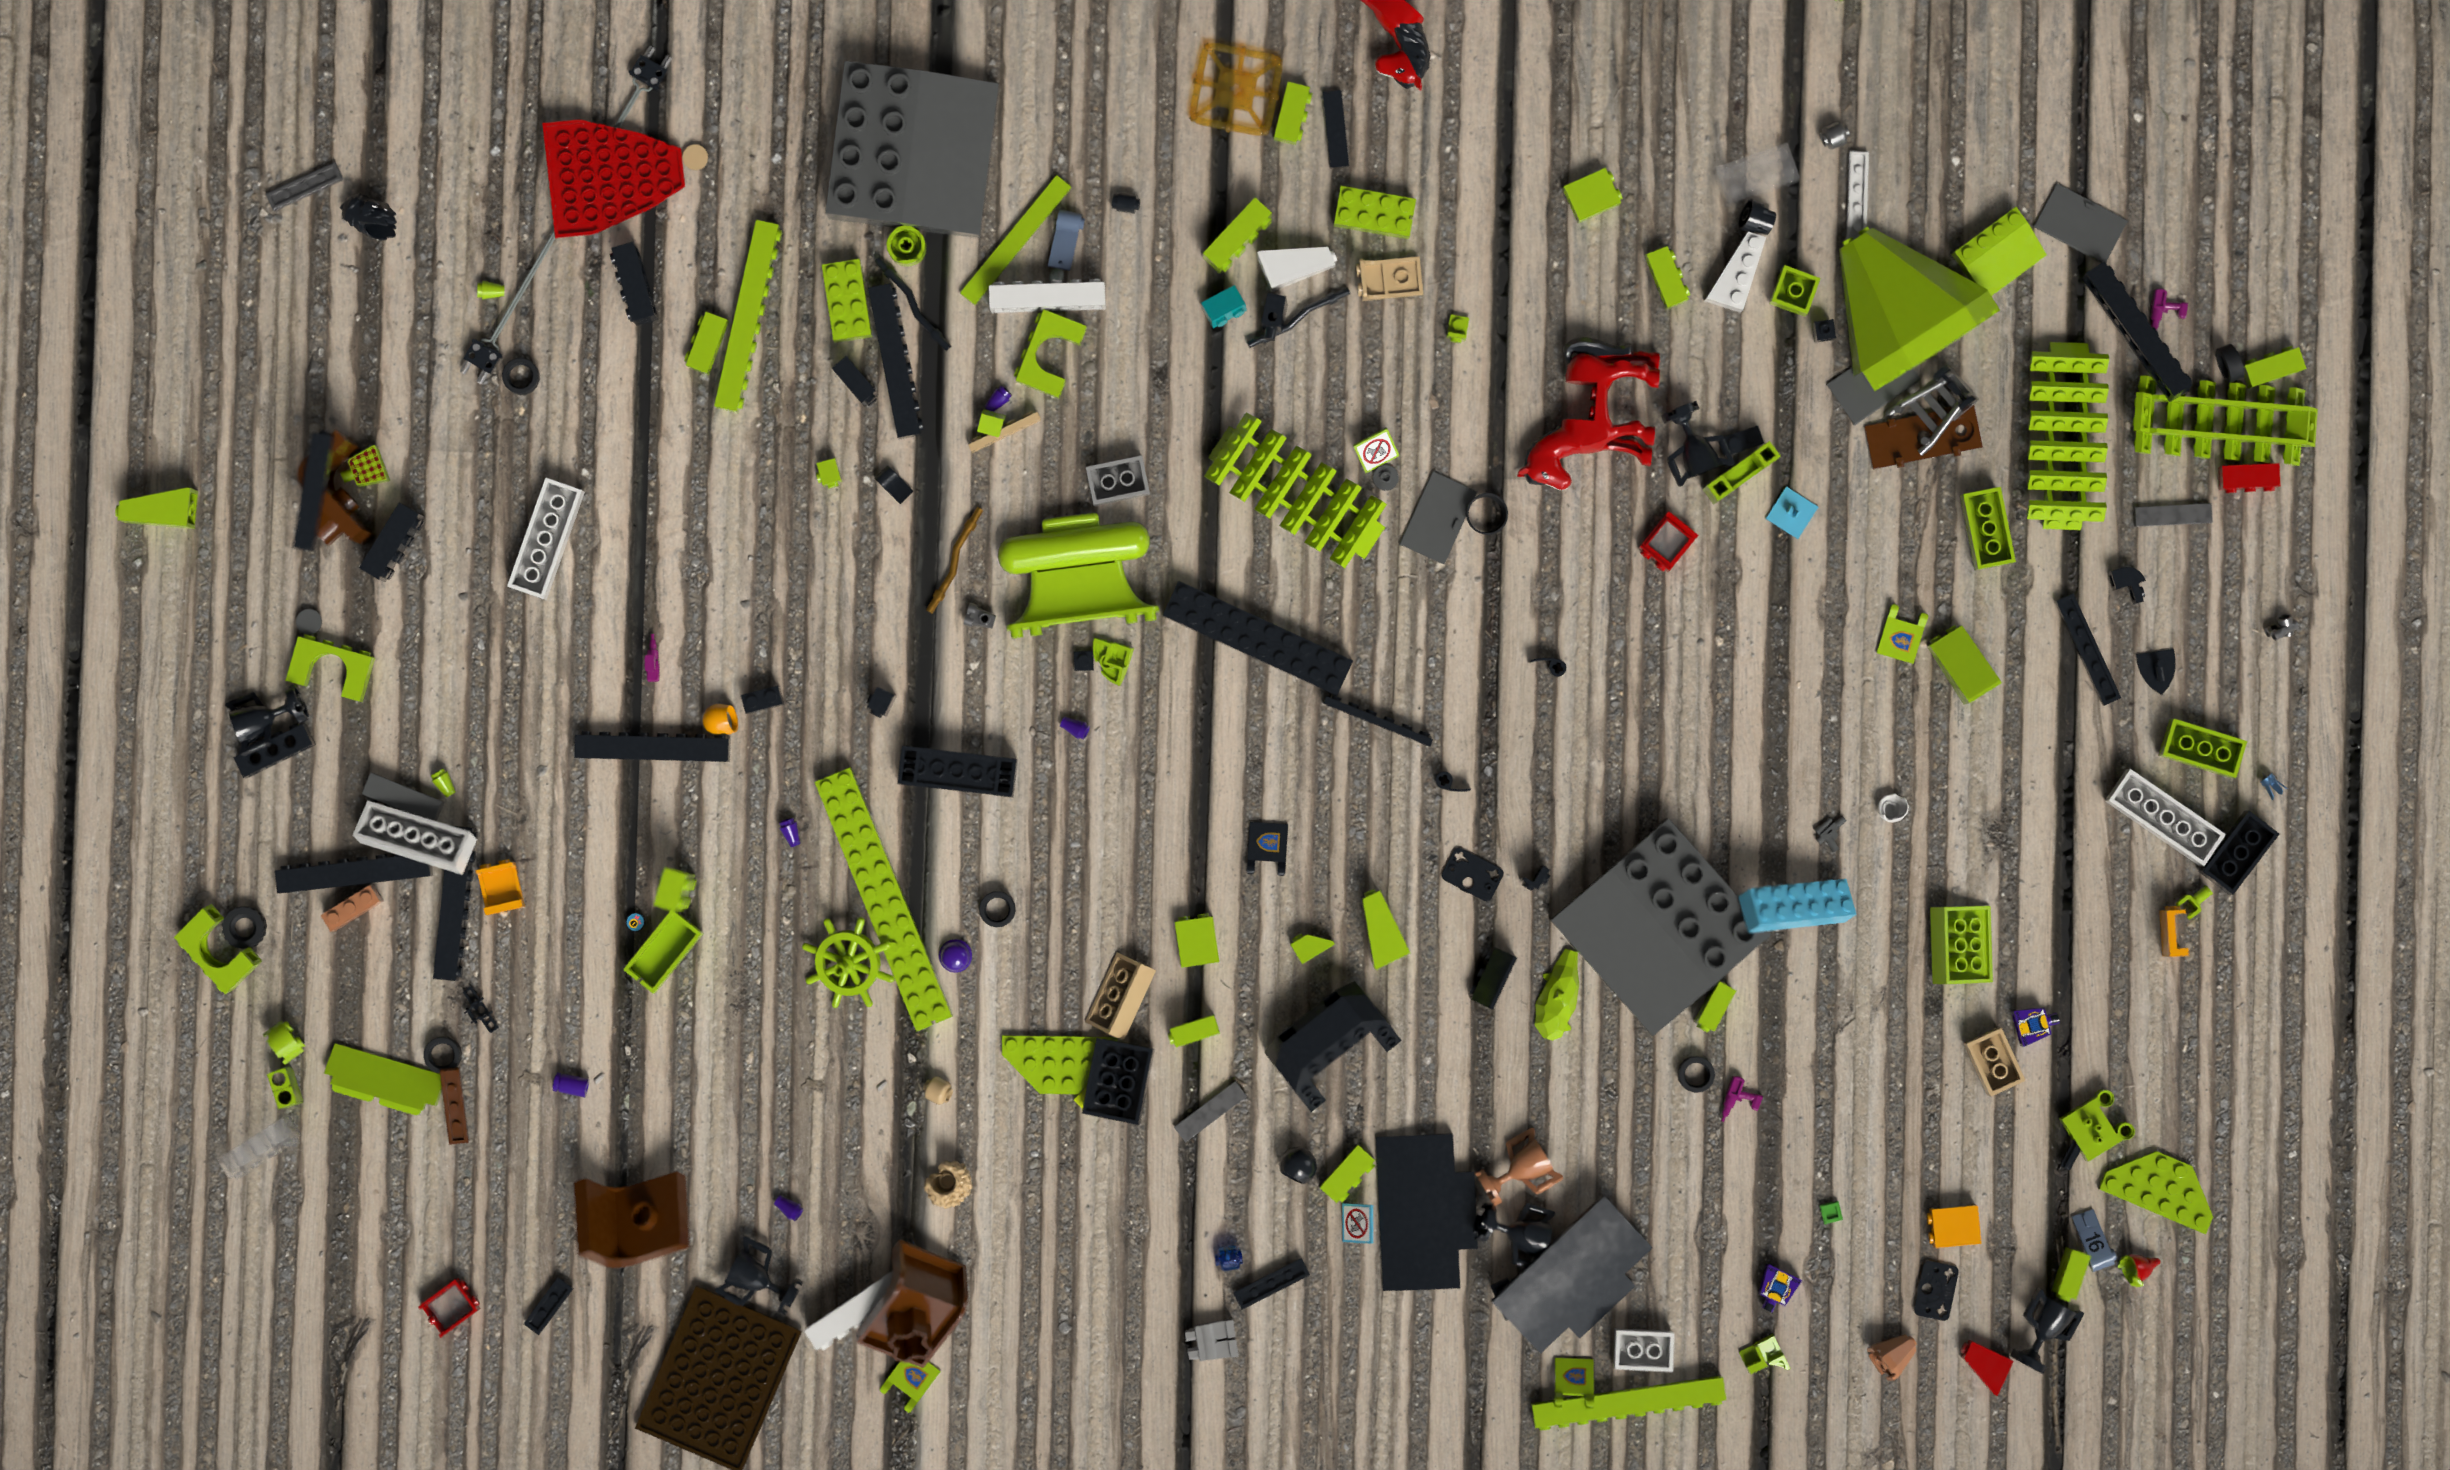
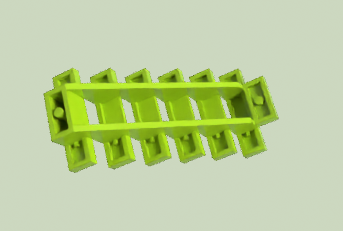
M2050 342L2048 352L2032 351L2030 371H2047L2046 381H2031L2029 401H2046V411L2030 412L2029 430L2045 431V441L2030 440L2028 460H2045V471H2029L2027 489L2044 490V500H2029L2026 515L2027 519L2043 520V529L2081 530L2083 521L2104 522L2106 503L2087 502L2085 492H2105L2107 473L2087 472L2086 462H2105L2108 446L2107 443L2088 442L2086 432L2106 433L2108 413H2088L2087 403H2106L2109 386L2104 383H2089L2087 373L2107 374L2109 354L2089 353L2088 343ZM2054 372L2080 373V383L2055 382ZM2053 401L2079 402V412H2055ZM2053 431L2079 432V442L2054 441ZM2052 461L2078 462V472L2054 471ZM2052 490L2078 491V502L2053 501Z
M2140 376L2138 383L2139 392H2136L2134 400L2135 452L2151 454L2152 435H2166L2164 442L2165 454L2181 457L2182 437L2196 438L2193 447L2194 457L2210 459L2212 440H2226L2223 448L2224 459L2240 461L2241 443L2255 442L2253 450L2255 462L2270 464L2271 445H2285L2283 452L2284 464L2300 466L2301 447H2315L2318 409L2304 406L2305 390L2297 387H2289L2287 395L2288 405L2274 404L2275 387L2268 385L2259 386L2257 393L2258 402L2245 401L2246 385L2240 383H2230L2227 392L2229 400L2215 399L2216 383L2208 380H2200V386L2198 387L2199 398L2185 397V394L2169 402L2165 395H2155L2156 383L2151 376ZM2155 402H2168L2165 429L2153 428ZM2184 404H2198L2196 408L2197 424L2195 431L2183 430ZM2214 407H2227L2225 433L2212 432ZM2244 409H2258L2256 411L2257 428L2255 429V436L2242 435ZM2274 411H2288L2286 413L2287 428L2284 438L2272 437Z
M1247 412L1235 429L1230 426L1227 428L1208 457L1213 463L1204 477L1220 486L1230 471L1239 477L1229 492L1231 495L1245 502L1254 488L1264 495L1254 510L1269 519L1280 504L1289 511L1279 526L1295 535L1303 522H1307L1314 528L1304 543L1319 552L1330 537L1339 544L1329 559L1339 566L1346 568L1354 554L1363 559L1366 558L1385 529V526L1377 521L1387 505L1385 502L1371 495L1360 511L1352 505V502L1362 487L1346 478L1337 493H1333L1327 486L1337 472L1335 469L1321 462L1310 478L1302 472V469L1312 454L1296 445L1287 460H1283L1277 455V452L1287 438L1271 429L1260 445L1251 437L1262 421ZM1248 443L1257 451L1244 468V471L1241 472L1233 465ZM1272 460H1274L1282 467L1268 489H1266L1258 481ZM1299 477L1307 482L1294 504L1290 505L1283 498L1296 478ZM1322 493H1324L1332 500L1318 522H1316L1308 515ZM1349 510L1357 515L1344 537L1340 538L1333 531L1346 511Z

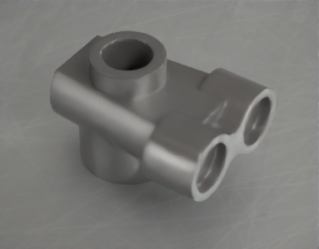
M970 603L963 625L969 627L976 625L992 629L996 615L978 608L976 604ZM984 615L988 616V621L986 623L981 621V618Z
M2283 614L2277 617L2278 624L2264 628V632L2268 638L2272 637L2276 641L2283 637L2292 636L2294 631L2299 629V625L2292 618L2291 614Z

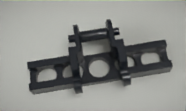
M472 986L464 990L463 994L471 1004V1008L468 1009L467 1007L464 1014L468 1013L472 1019L470 1023L476 1024L478 1023L477 1020L480 1019L489 1033L500 1028L491 1015L493 1011L489 1012L482 1002L484 997L480 998ZM469 990L474 994L473 997L468 996L467 992ZM479 1006H483L485 1008L484 1013L478 1012ZM475 1009L479 1016L475 1018L471 1010ZM486 1017L490 1018L489 1021H485L484 1019ZM490 1022L494 1024V1029H490L488 1026Z

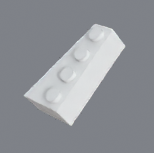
M1752 232L1746 233L1706 297L1705 302L1740 313L1743 311L1766 237Z

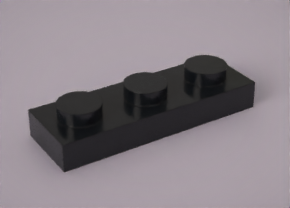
M558 1277L524 1322V1325L537 1335H540L574 1288Z

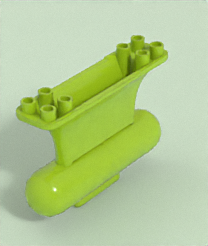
M1097 513L1047 518L1042 521L1043 533L1012 536L1000 544L998 561L1004 571L1016 575L1031 574V591L1026 610L1017 621L1006 625L1007 632L1011 631L1012 639L1022 638L1023 630L1030 629L1031 636L1043 635V627L1072 622L1125 617L1126 624L1138 623L1137 615H1144L1145 622L1157 620L1156 613L1159 612V606L1146 604L1134 594L1128 584L1122 561L1143 557L1150 546L1149 533L1144 525L1138 522L1129 521L1100 525Z

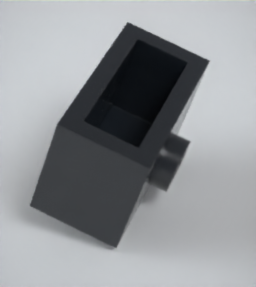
M877 687L874 693L871 692L866 702L868 703L867 708L871 709L869 713L879 718L882 715L887 717L897 696Z

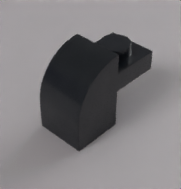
M2124 567L2107 572L2113 590L2128 586L2133 605L2144 602L2145 592L2143 587L2139 586V583L2146 580L2140 571L2135 568Z

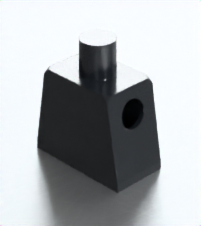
M1267 293L1262 318L1265 340L1275 341L1276 333H1282L1288 308L1286 296Z

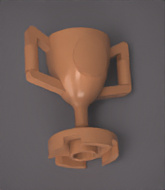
M1534 1128L1528 1129L1506 1143L1511 1162L1509 1171L1506 1174L1495 1178L1494 1176L1486 1175L1483 1169L1475 1173L1490 1201L1495 1206L1502 1203L1499 1197L1501 1185L1510 1179L1522 1181L1535 1194L1542 1193L1563 1180L1562 1174L1554 1171L1535 1139ZM1529 1137V1143L1514 1156L1512 1147ZM1546 1175L1553 1177L1537 1187L1530 1181Z

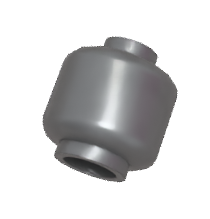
M1840 122L1824 126L1820 133L1824 147H1828L1831 150L1845 145L1847 137L1850 136L1848 127L1846 125L1843 126Z

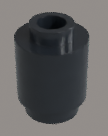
M1114 193L1112 209L1135 214V211L1140 208L1141 200L1137 199L1136 194Z

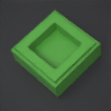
M1839 1201L1819 1205L1824 1224L1843 1220Z

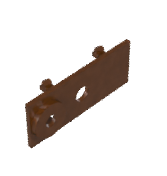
M1974 405L1958 419L1952 421L1934 446L1923 456L1917 451L1922 446L1917 441V435L1921 431H1926L1932 436L1933 432L1919 416L1898 420L1891 418L1887 419L1888 422L1864 426L1873 469L1893 465L1901 468L1905 467L1904 463L1948 454H1953L1956 457L1960 456L1963 451L1983 448ZM1946 407V408H1944V410L1947 412V414H1948V413L1951 411V409H1952V407ZM1936 412L1928 413L1939 427L1943 420ZM1963 425L1966 427V434L1964 436L1956 434L1957 426Z

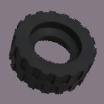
M248 906L237 907L229 911L222 923V934H224L225 940L230 945L235 946V948L247 949L257 946L266 935L267 925L265 918L262 916L263 914L258 912L257 909ZM242 918L251 920L254 925V930L248 937H241L235 931L237 921Z

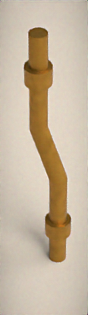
M979 507L975 509L971 518L967 519L964 524L965 528L953 546L949 573L939 589L935 590L932 595L933 599L926 609L931 614H933L939 602H942L945 598V592L957 574L960 549L970 532L975 530L976 523L983 513V510Z

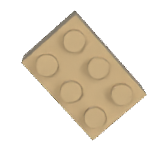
M1997 1027L1963 1043L1987 1096L1991 1097L2026 1081L2002 1028Z

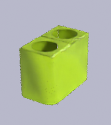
M287 1066L267 1074L278 1109L303 1103L301 1102L303 1098L291 1067ZM277 1072L283 1073L286 1079L285 1083L281 1086H276L272 1078ZM288 1091L291 1094L292 1098L288 1104L280 1103L278 1097L280 1092Z

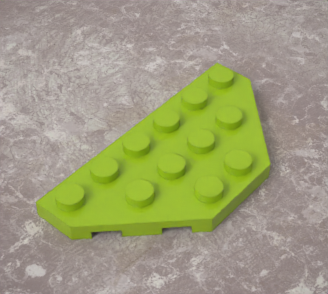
M1002 1035V1056L1039 1094H1079L1088 1084L1096 1038L1117 1042L1118 1038Z
M2158 1151L2105 1171L2098 1188L2203 1234L2207 1233L2213 1219L2212 1212L2193 1166Z

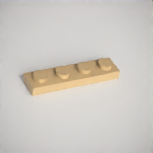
M1033 411L1022 415L1023 419L1017 422L1016 419L1005 423L1006 427L1001 429L999 437L987 435L982 438L980 435L971 439V443L968 444L971 452L974 453L1041 421L1038 412L1033 413Z

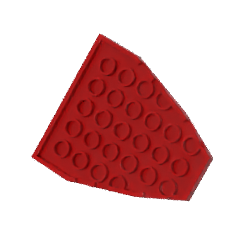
M581 119L542 123L555 239L597 234L652 209L685 188L682 153L679 147L669 145L642 133Z

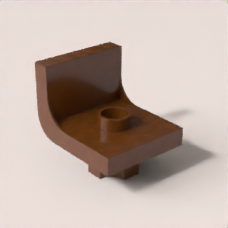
M335 430L330 434L335 437L318 537L326 545L330 546L342 534H345L350 540L365 545L375 534L355 514L354 511L360 506L342 487L337 491L334 488V476L337 469L360 447L351 437ZM309 455L302 460L297 471L298 482L302 488Z
M675 1171L627 1187H607L587 1178L574 1182L578 1256L605 1267L623 1268L690 1248L686 1175Z
M899 1240L892 1248L893 1271L889 1287L882 1299L856 1331V1343L892 1356L893 1359L903 1363L908 1362L924 1368L959 1324L965 1313L968 1303L966 1265Z

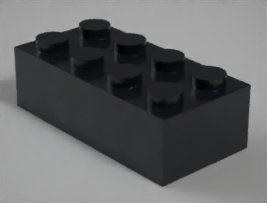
M629 242L612 247L610 259L618 270L615 272L617 282L623 288V290H620L623 302L625 301V304L628 305V308L625 309L628 320L636 326L659 320L638 246L634 242Z
M399 502L359 568L380 581L386 582V580H390L395 573L394 567L397 563L400 564L405 556L403 552L406 547L409 548L415 540L414 534L424 526L425 521L423 520L425 517Z
M2244 811L2222 839L2205 866H2202L2198 872L2228 895H2234L2280 834L2251 811Z

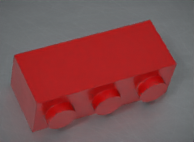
M2280 463L2218 467L2219 490H2225V493H2237V489H2244L2245 493L2256 492V489L2263 488V492H2271L2281 486Z

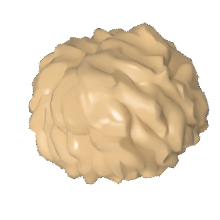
M957 1161L941 1162L938 1166V1173L931 1174L929 1178L925 1179L924 1191L929 1194L928 1198L933 1205L936 1204V1206H943L944 1209H949L960 1205L964 1201V1197L966 1198L970 1195L973 1188L972 1177L970 1176V1171L966 1170L967 1168L964 1163L960 1164Z

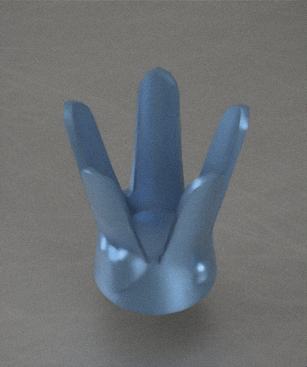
M2262 772L2265 778L2260 783L2266 788L2272 801L2274 800V795L2270 786L2280 795L2283 794V789L2279 784L2288 789L2276 780L2275 775L2272 773L2266 776Z

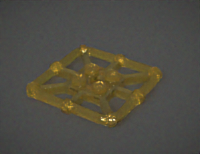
M1205 43L1200 53L1196 78L1193 79L1194 88L1189 108L1190 121L1203 126L1223 129L1229 133L1233 131L1254 136L1268 135L1273 122L1276 101L1279 100L1280 96L1278 91L1283 70L1282 58L1271 53L1250 50L1245 46L1240 48L1219 43ZM1213 50L1240 55L1238 69L1225 68ZM1208 54L1220 70L1218 83L1203 80ZM1245 56L1271 61L1270 64L1256 73L1242 71ZM1275 67L1271 92L1256 91L1258 78ZM1235 85H1239V88L1242 89L1237 95L1233 94V91L1230 90ZM1201 87L1216 89L1214 101L1197 112ZM1254 96L1269 99L1264 125L1252 109ZM1216 106L1230 108L1227 122L1201 118V116ZM1234 110L1248 112L1258 128L1232 124Z

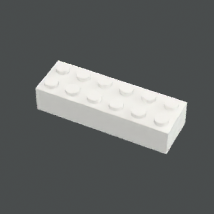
M1080 279L1070 280V283H1062V280H1051V284H1044L1043 281H1032V284L1014 281L1012 285H1005V282H993V285H989L991 313L1041 312L1044 309L1047 311L1106 309L1105 282H1101V279H1089V282L1083 283Z
M545 478L507 587L547 600L582 502L584 491Z
M2131 769L2125 770L2105 799V802L2199 866H2205L2226 835Z
M367 801L353 833V836L362 844L458 874H463L477 841L468 831L371 801Z
M892 1271L804 1330L816 1351L820 1348L825 1350L834 1343L833 1339L836 1337L840 1340L850 1332L849 1329L851 1327L856 1329L861 1326L865 1318L868 1317L886 1293L892 1278Z

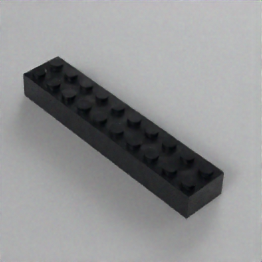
M1178 581L1163 613V617L1335 696L1338 695L1353 663V660L1181 581Z

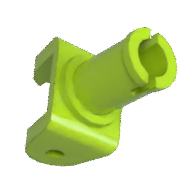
M2204 885L2193 896L2183 895L2175 904L2180 906L2189 900L2195 908L2186 916L2190 920L2201 912L2200 904L2213 895V893Z

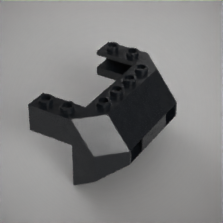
M1353 981L1336 989L1279 1034L1264 1053L1312 1112L1326 1101L1312 1083L1311 1079L1318 1075L1370 1032L1386 1052L1394 1048L1402 1040L1359 985Z

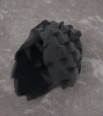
M359 193L346 198L340 206L344 220L348 221L351 227L354 226L358 232L384 241L387 238L396 237L394 231L396 229L395 224L397 223L394 217L396 213L390 208L388 203Z

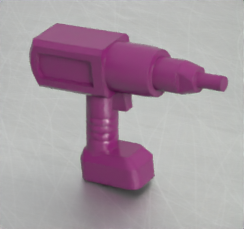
M2163 288L2153 290L2150 320H2152L2151 327H2154L2156 330H2158L2163 313H2168V310H2178L2177 316L2179 319H2186L2188 303L2166 302L2167 291Z
M651 634L649 650H647V655L645 656V671H647L648 682H659L660 680L659 652L656 640H654V634Z
M1732 1076L1723 1103L1724 1108L1722 1110V1122L1730 1114L1731 1108H1734L1736 1100L1740 1102L1742 1099L1752 1101L1751 1109L1758 1111L1763 1099L1762 1095L1742 1091L1745 1080L1739 1076Z

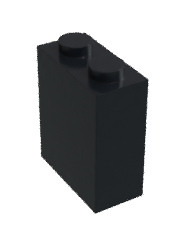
M847 356L832 367L833 371L864 407L866 405L871 406L878 400L876 398L879 395Z

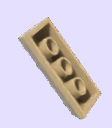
M1117 952L1085 1022L1112 1036L1125 1040L1156 970Z

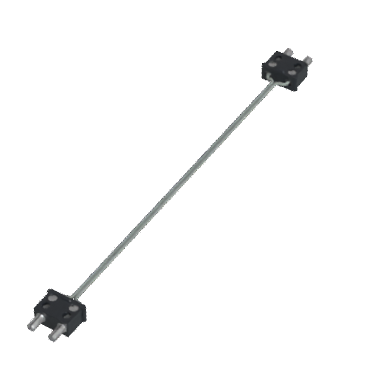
M652 46L648 47L644 56L640 55L633 69L629 70V75L633 78L632 81L636 86V90L614 128L621 127L641 91L647 92L653 89L657 92L660 90L659 86L668 73L666 68L672 60L671 57L666 55L661 65L649 60L655 51V48H652ZM641 62L645 63L644 67L639 66ZM661 72L662 75L658 77L656 76V73ZM635 80H637V81L643 83L644 85L648 86L649 88H648V89H646V88H640V89H639V85L635 82ZM554 230L490 339L483 338L480 341L472 339L473 343L463 358L466 361L460 369V373L465 375L471 364L482 370L476 380L479 384L484 382L488 374H492L499 360L503 359L495 341L555 240ZM492 341L493 346L496 347V351L486 346L482 342ZM471 353H475L473 359L470 358ZM487 363H492V367L487 368Z

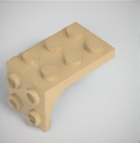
M1420 256L1377 261L1359 259V263L1355 266L1356 278L1360 277V283L1357 285L1358 297L1362 296V301L1423 295Z

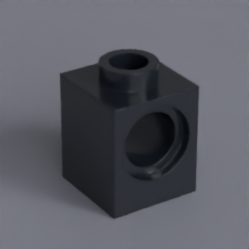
M1834 319L1816 321L1812 324L1814 343L1836 339Z

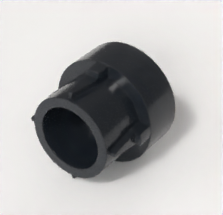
M1749 199L1740 214L1738 228L1746 232L1753 233L1756 231L1768 235L1774 226L1776 212L1765 208L1762 202Z

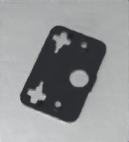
M1456 848L1442 872V879L1460 888V890L1467 894H1471L1483 901H1490L1504 872L1501 868L1468 851ZM1460 852H1463V857L1466 860H1468V862H1456L1457 858L1454 857L1455 854H1460ZM1495 869L1498 870L1499 878L1491 880V875L1486 870L1492 872ZM1468 877L1474 881V885L1470 889L1463 886V880Z
M1926 1261L1923 1264L1920 1281L1916 1289L1917 1296L1914 1305V1313L1916 1315L1941 1321L1949 1319L1959 1274L1957 1267L1932 1261ZM1949 1268H1951L1952 1272L1955 1273L1954 1277H1950V1280L1947 1283L1948 1279L1947 1276L1944 1275V1272L1948 1271ZM1926 1283L1932 1286L1930 1294L1922 1292V1286ZM1944 1302V1310L1947 1313L1939 1317V1313L1936 1310L1940 1309Z

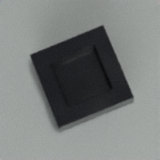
M1093 651L1074 652L1075 671H1094Z

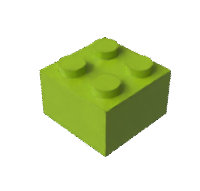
M1784 265L1769 304L1805 317L1809 312L1821 278Z

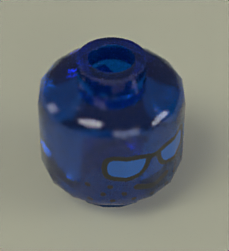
M1236 1245L1220 1247L1218 1254L1214 1255L1216 1266H1220L1224 1272L1237 1270L1240 1268V1264H1243L1241 1249H1238Z

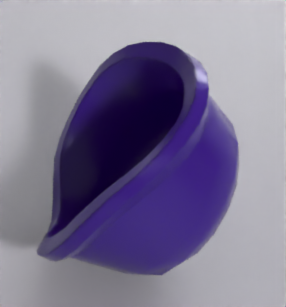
M949 940L939 950V961L943 968L949 972H961L971 963V948L962 940Z

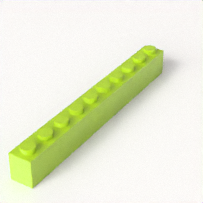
M760 220L755 222L714 407L717 409L739 413V409H743L745 398H742L744 390L747 391L749 379L746 378L747 373L751 372L753 366L751 355L756 352L757 348L755 337L756 334H760L761 330L760 316H764L766 305L763 302L764 297L769 295L770 286H767L768 279L773 277L774 268L771 266L773 260H776L778 255V249H776L777 241L780 242L782 237V230H780L778 224Z
M1720 1375L1594 1394L1593 1410L1585 1408L1586 1396L1563 1398V1407L1561 1409L1555 1408V1400L1531 1403L1534 1426L1543 1431L1551 1429L1550 1426L1558 1425V1428L1569 1427V1423L1577 1422V1425L1589 1424V1420L1595 1419L1596 1422L1608 1421L1609 1417H1615L1618 1420L1625 1419L1630 1414H1634L1635 1417L1645 1416L1646 1412L1653 1411L1654 1414L1665 1413V1409L1671 1408L1673 1411L1684 1410L1685 1406L1701 1408L1705 1403H1711V1406L1721 1405L1722 1401H1726L1724 1379Z

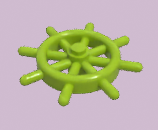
M862 917L857 919L854 931L842 930L836 932L831 920L825 918L823 923L830 936L819 947L808 943L802 945L803 950L816 954L815 967L817 973L807 977L805 982L812 984L821 980L828 989L835 992L832 1001L833 1008L839 1006L842 995L854 996L858 994L861 995L865 1005L871 1007L873 1002L867 989L874 984L877 978L889 983L894 981V976L880 971L881 960L879 952L890 948L891 943L885 941L875 946L867 936L861 933L865 922ZM841 940L851 941L848 948V952L846 951ZM832 943H834L839 955L827 951ZM859 944L865 951L855 955L857 945ZM825 958L837 962V964L827 968ZM869 958L870 967L858 962ZM856 970L868 974L864 982H862ZM848 974H850L855 986L845 985ZM831 975L840 976L839 981H836Z

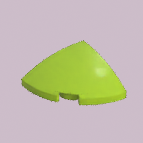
M1094 638L1093 654L1095 662H1099L1103 669L1101 673L1110 682L1121 686L1134 648Z

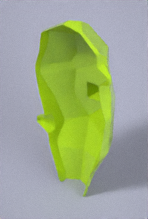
M1568 949L1563 950L1551 973L1543 974V978L1547 982L1535 1004L1536 1015L1534 1025L1543 1038L1552 1041L1561 1038L1565 1031H1571L1572 1027L1568 1025V1021L1575 1011L1579 990L1578 952Z

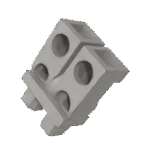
M1232 1318L1194 1325L1195 1328L1185 1330L1186 1341L1197 1340L1198 1346L1187 1348L1189 1359L1206 1361L1239 1357L1236 1338H1233L1236 1336Z

